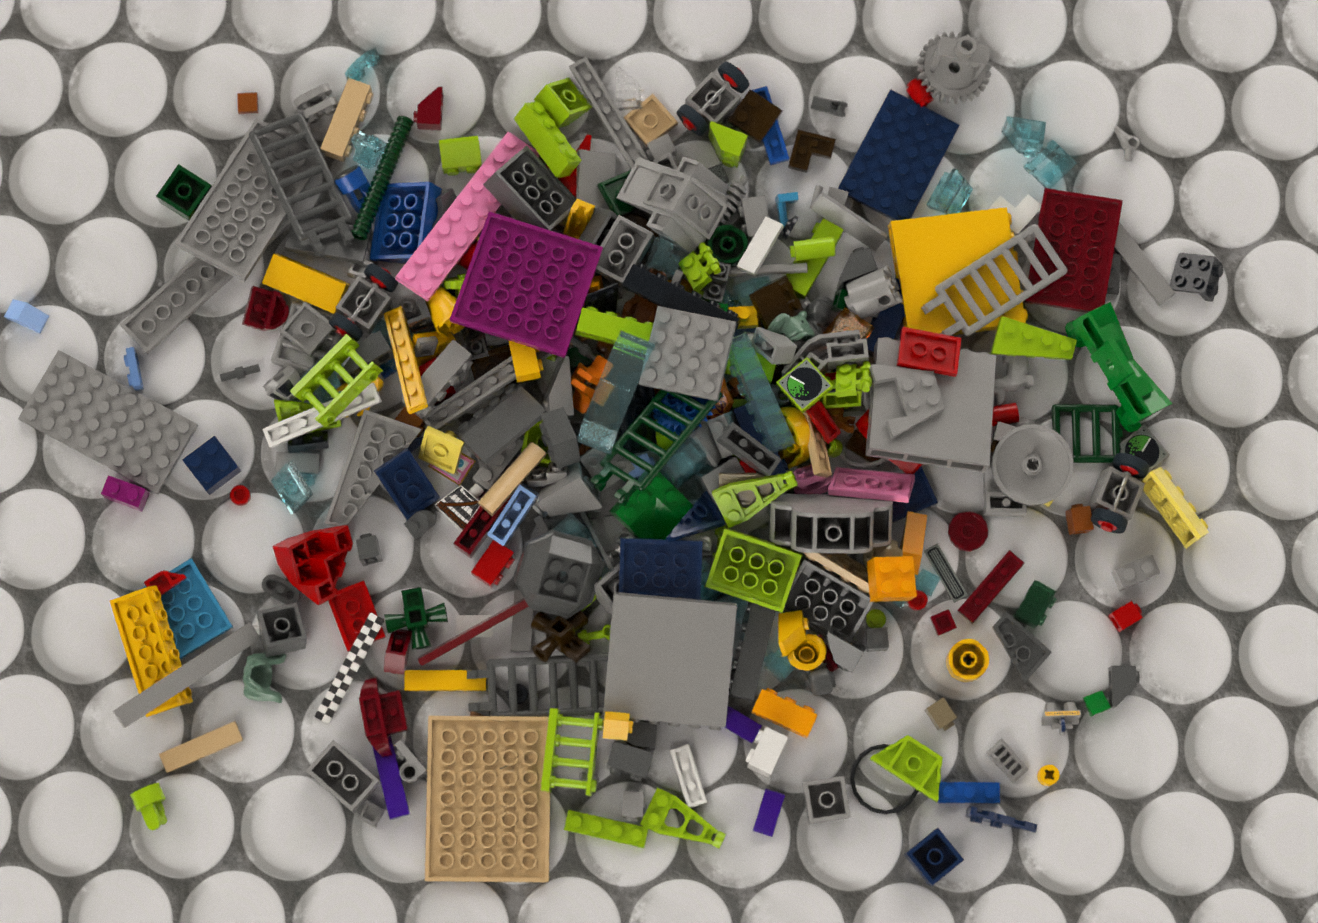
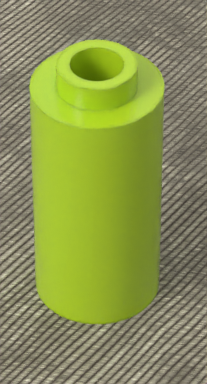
M833 236L793 241V246H790V256L795 258V261L835 256Z

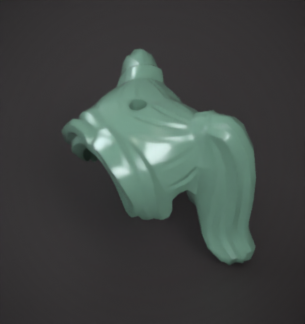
M801 311L794 317L782 313L771 322L767 329L781 335L785 334L792 342L800 339L806 342L815 336L814 331L806 320L808 316L806 311Z
M255 653L246 658V665L243 670V683L245 685L243 694L245 697L257 701L282 703L281 694L271 690L270 686L273 673L272 665L283 663L286 659L285 653L266 657L265 653Z

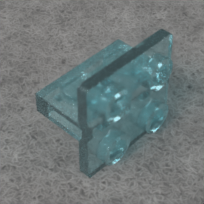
M953 168L950 173L944 172L926 205L930 209L944 212L945 214L961 213L973 188L961 173Z

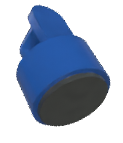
M355 165L336 175L334 181L341 194L346 195L353 209L360 213L359 210L363 208L361 205L364 202V198L367 197L366 193L369 191L370 184L361 167ZM359 189L363 198L358 200L353 191Z

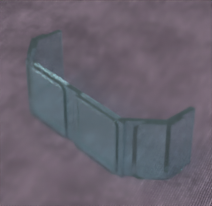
M623 330L620 331L577 435V442L604 453L612 454L617 433L652 350L655 349V343Z

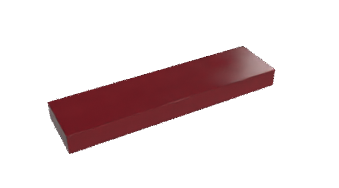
M1009 550L957 611L973 624L1024 565V562Z

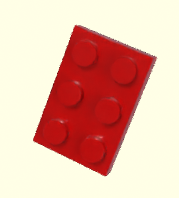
M902 327L897 366L934 371L936 374L956 377L961 338Z
M364 580L338 590L335 597L328 600L348 652L369 614L377 615ZM382 626L373 642L386 638Z

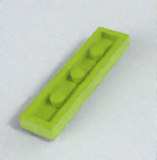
M568 810L564 827L565 831L644 848L648 828L572 810Z

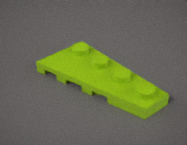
M1001 316L990 354L1071 360L1077 340Z

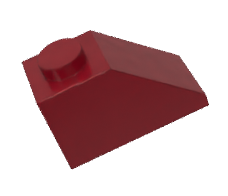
M443 87L436 88L418 104L417 111H414L413 122L417 123L418 129L441 130Z
M399 629L391 633L385 651L384 672L404 675L412 631Z

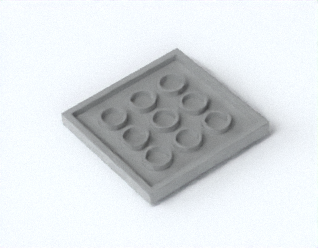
M658 306L639 385L718 401L737 323L735 321Z

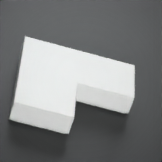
M1027 194L1015 208L1002 196H999L989 208L1007 207V211L1011 214L1012 218L1011 232L1017 235L1022 232L1041 210V204Z

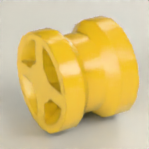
M1045 765L1037 773L1039 783L1044 786L1055 784L1060 776L1059 770L1054 765Z

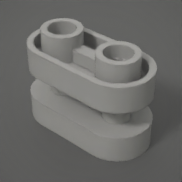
M322 84L298 96L294 100V104L298 110L304 109L302 114L307 123L314 124L320 120V117L326 114H334L338 101L336 97H328L332 93L329 84ZM322 100V102H320V103H318V104H316V105H314V106H311L312 104H314V103H316V102Z

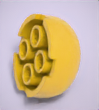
M789 406L780 407L766 413L763 418L765 423L769 421L773 430V433L770 434L772 440L785 438L784 442L779 443L781 451L778 454L781 459H785L788 468L807 461L810 458L808 449L810 428L805 415L799 409Z

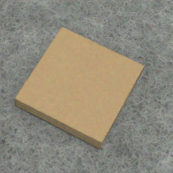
M654 94L623 117L630 129L646 147L647 143L666 135L678 125L676 119Z

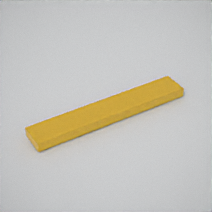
M399 306L383 314L406 409L409 414L427 408L428 404L405 311L402 306Z

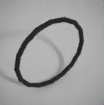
M888 744L871 746L862 752L853 764L850 776L853 794L860 804L870 811L880 814L900 812L912 803L918 793L914 789L913 794L906 803L890 810L873 808L865 803L858 794L854 781L857 765L865 755L873 750L890 746Z

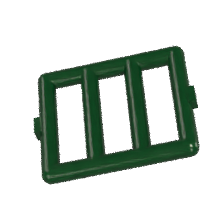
M1054 404L1052 406V429L1059 434L1060 412H1072L1073 463H1113L1115 455L1121 453L1120 438L1123 437V432L1120 429V420L1116 413L1119 408L1118 405ZM1080 412H1091L1093 455H1081ZM1100 412H1111L1113 455H1101Z

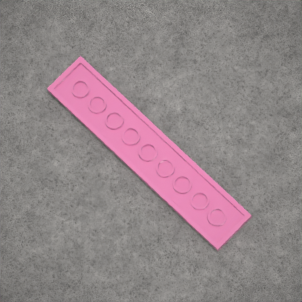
M507 132L399 271L395 280L426 301H429L480 235L489 211L496 213L502 206L483 184L526 145L538 158L540 156L539 153L510 132Z

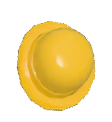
M806 634V639L787 655L788 660L798 670H813L824 661L827 653L826 645L817 635Z

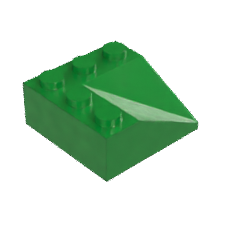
M645 471L637 480L641 482L648 472ZM659 472L644 491L636 489L632 493L625 507L616 502L609 512L636 538L666 539L685 514L692 508L693 504Z

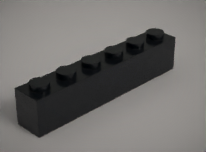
M633 264L622 284L624 289L657 306L735 321L737 323L735 331L740 324L737 313L729 309L727 312L720 309V305L712 300L709 303L706 302L699 293L685 291L683 285L674 282V284L668 282L666 276L660 273L655 275L649 272L650 268L643 264H639V266Z

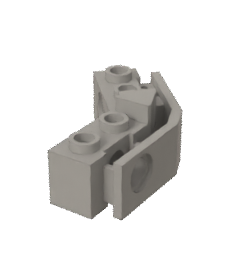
M859 330L817 335L807 340L793 357L792 364H787L781 371L782 377L806 357L823 375L828 370H835L836 366L845 364H856L857 367L862 366L864 361H869L867 339H860ZM821 346H827V349H824L816 353L815 355L812 353V351L820 348Z

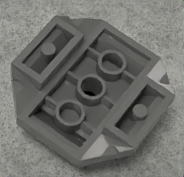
M551 530L535 539L526 541L514 581L530 609L570 618L593 602L595 595L594 584L600 580L604 563L592 540ZM561 571L566 572V575H565L564 578H562V579H557V578H556V576H557V574H558L559 572H561Z

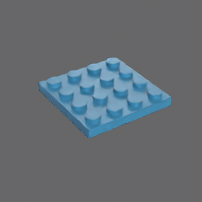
M192 558L169 571L171 573L184 574L186 579L161 596L164 610L167 612V620L174 635L173 639L180 654V660L233 628Z

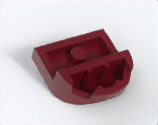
M252 286L242 325L261 331H270L280 327L285 323L289 314V306L283 299V295L275 290L269 291Z

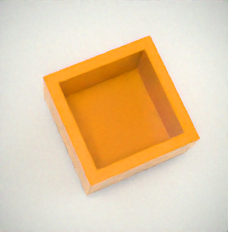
M913 556L874 557L867 561L870 602L909 601L917 597Z

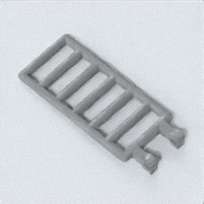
M1033 224L935 287L938 297L926 303L921 309L926 315L944 303L956 323L943 330L940 334L952 336L962 330L966 336H970L1067 273V268L1039 226ZM1032 234L1036 236L1058 269L1050 275L1047 274L1025 241ZM1016 244L1020 246L1042 279L1035 285L1031 284L1009 251ZM1001 254L1026 289L1018 296L993 261L994 258ZM985 264L1010 299V301L1002 306L977 271V269ZM969 274L994 309L993 312L984 316L961 279ZM953 284L978 320L971 326L967 325L945 292V289Z

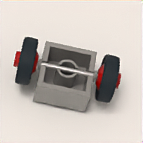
M725 61L718 68V73L724 82L711 72L685 99V104L677 110V116L682 121V124L696 135L702 136L708 130L711 121L721 125L724 119L740 104L741 97L735 91L743 93L750 85L744 73L730 62Z
M371 263L366 267L364 274L373 283H369L358 275L336 306L337 313H334L329 319V324L336 330L337 334L341 337L348 334L356 342L362 337V330L367 334H371L383 317V313L392 304V298L381 291L379 287L388 292H393L398 286L397 280L388 270Z
M1117 453L1112 463L1114 468L1108 467L1100 472L1088 506L1094 510L1091 522L1105 531L1117 534L1125 532L1128 521L1133 517L1145 483L1135 478H1145L1149 470L1147 462L1127 453Z

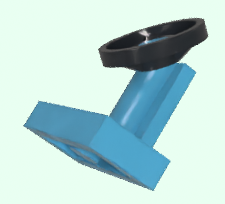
M798 192L778 194L775 197L778 221L784 226L782 229L784 233L783 241L787 239L799 218L795 215L788 220L786 204L796 203L799 200Z

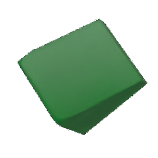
M1102 690L1083 697L1090 717L1111 709Z

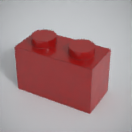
M493 540L471 571V574L490 588H493L494 585L498 586L504 577L502 575L506 568L510 569L515 562L513 558L515 554L507 547Z

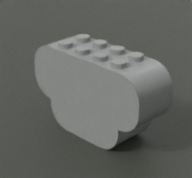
M782 494L770 503L769 538L772 543L791 546L793 550L805 553L858 554L870 552L873 547L891 544L893 501L828 494Z

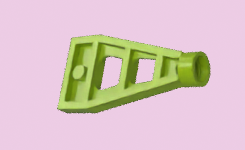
M789 471L785 474L732 482L713 490L712 495L728 528L747 521L770 504L771 501H774L787 490L798 486L793 472ZM767 483L773 484L775 491L766 497H762L758 487ZM751 490L756 496V501L749 507L744 508L741 506L737 494L741 491Z
M658 787L640 823L641 826L657 834L710 844L720 849L726 836L725 833L716 830L678 797ZM672 808L680 811L685 817L683 825L679 828L670 827L665 824V819ZM690 820H694L703 826L701 835L697 836L686 832V827ZM717 834L714 841H712V835Z

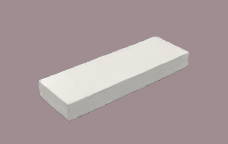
M765 217L737 264V268L756 276L784 228L783 224Z
M687 744L669 750L686 805L693 808L706 804V796L690 745Z

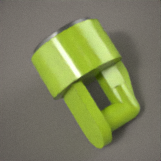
M152 782L131 792L130 796L137 812L141 811L148 829L157 830L161 825L167 823V817L162 804L166 798L160 783Z

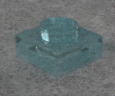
M922 569L915 582L916 589L923 591L931 597L940 577Z

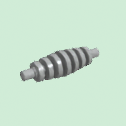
M742 175L738 182L731 184L732 188H728L727 194H725L728 196L726 201L728 206L717 227L726 225V221H729L732 218L731 215L736 213L735 208H738L740 205L738 201L742 200V194L746 192L745 184L749 180L746 176Z

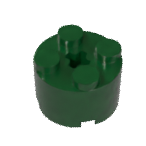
M722 225L714 230L710 240H708V246L713 252L712 256L719 262L730 264L731 267H737L748 247V241L742 230L732 225ZM724 245H728V247L731 248L727 250L726 248H724Z

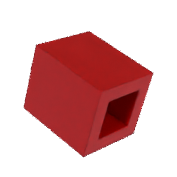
M1132 601L1108 615L1119 633L1143 618L1141 616V608Z

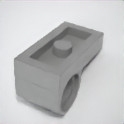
M401 740L394 744L397 748L394 752L402 761L405 758L407 759V762L401 766L399 771L400 777L406 783H415L427 774V770ZM407 768H414V777L406 778L404 775Z

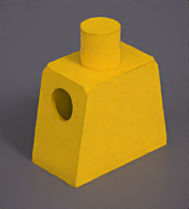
M754 306L728 308L738 314L737 318L740 319V324L737 329L761 328V320Z

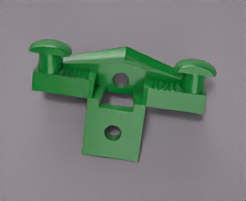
M1111 302L1066 324L1065 330L1068 337L1077 340L1076 347H1087L1092 361L1098 363L1108 379L1107 385L1109 389L1115 393V396H1117L1121 403L1116 413L1126 431L1135 432L1139 430L1142 426L1140 424L1141 421L1173 404L1134 360Z

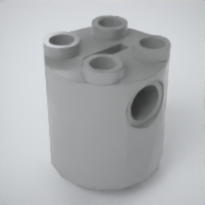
M888 265L846 284L849 295L844 297L848 309L858 314L861 319L903 302L898 292L900 290L899 284L896 279L892 280V273Z

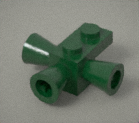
M421 587L402 590L404 614H384L387 632L389 634L407 626L408 631H412V650L429 648L432 645L425 628L429 627L428 622H448L445 602L426 610Z

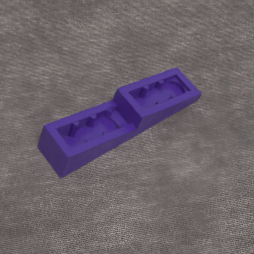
M389 736L392 755L382 757L374 747L373 752L389 819L394 820L411 814L399 773L400 769L396 753L394 752L392 737Z

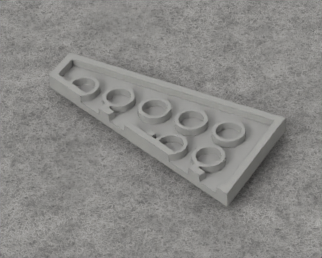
M364 409L324 524L333 527L348 525L381 483L374 470L408 448L422 429Z

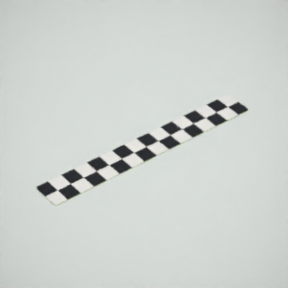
M373 613L369 614L315 714V717L327 724L330 723L378 634L384 619Z

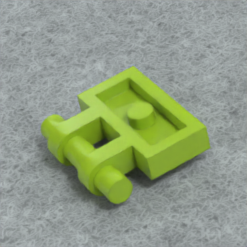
M704 242L698 245L700 249L698 255L692 251L678 263L696 292H699L712 281L711 273L719 274L721 272L720 263L712 256L711 248L706 246Z
M864 361L861 368L858 369L856 364L836 366L835 392L837 398L857 395V390H862L863 392L870 391L872 378L870 377L871 363L869 361Z

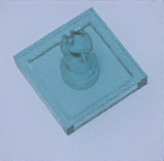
M293 460L287 462L271 480L291 514L298 512L313 495L309 487L315 484L314 478L308 480V478L312 477L311 474L301 475Z

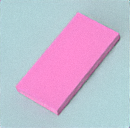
M836 467L828 488V495L908 503L915 482V475Z

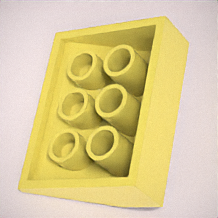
M1162 467L1148 473L1141 481L1145 483L1143 491L1187 549L1209 533L1207 530L1208 525L1195 514V507L1184 499V493L1181 488L1173 484L1170 473L1167 470H1163Z

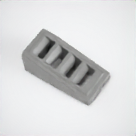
M1000 739L986 752L988 757L1013 783L1029 770L1003 739ZM1002 747L1004 751L997 757L995 753ZM1008 753L1010 757L1002 763L1000 760ZM1011 760H1014L1015 763L1007 769L1005 766ZM1019 765L1021 769L1015 775H1012L1011 772Z

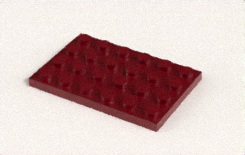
M1044 188L1038 226L1067 268V273L1024 300V303L1086 313L1105 304L1123 200ZM1035 237L1033 253L1047 274L1050 275L1058 269ZM1031 264L1028 279L1032 285H1035L1042 279Z

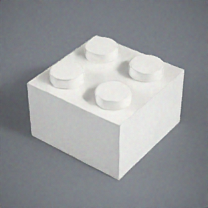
M765 727L764 731L759 730L754 741L757 744L756 749L751 748L745 760L749 763L747 768L769 778L788 737L768 727Z

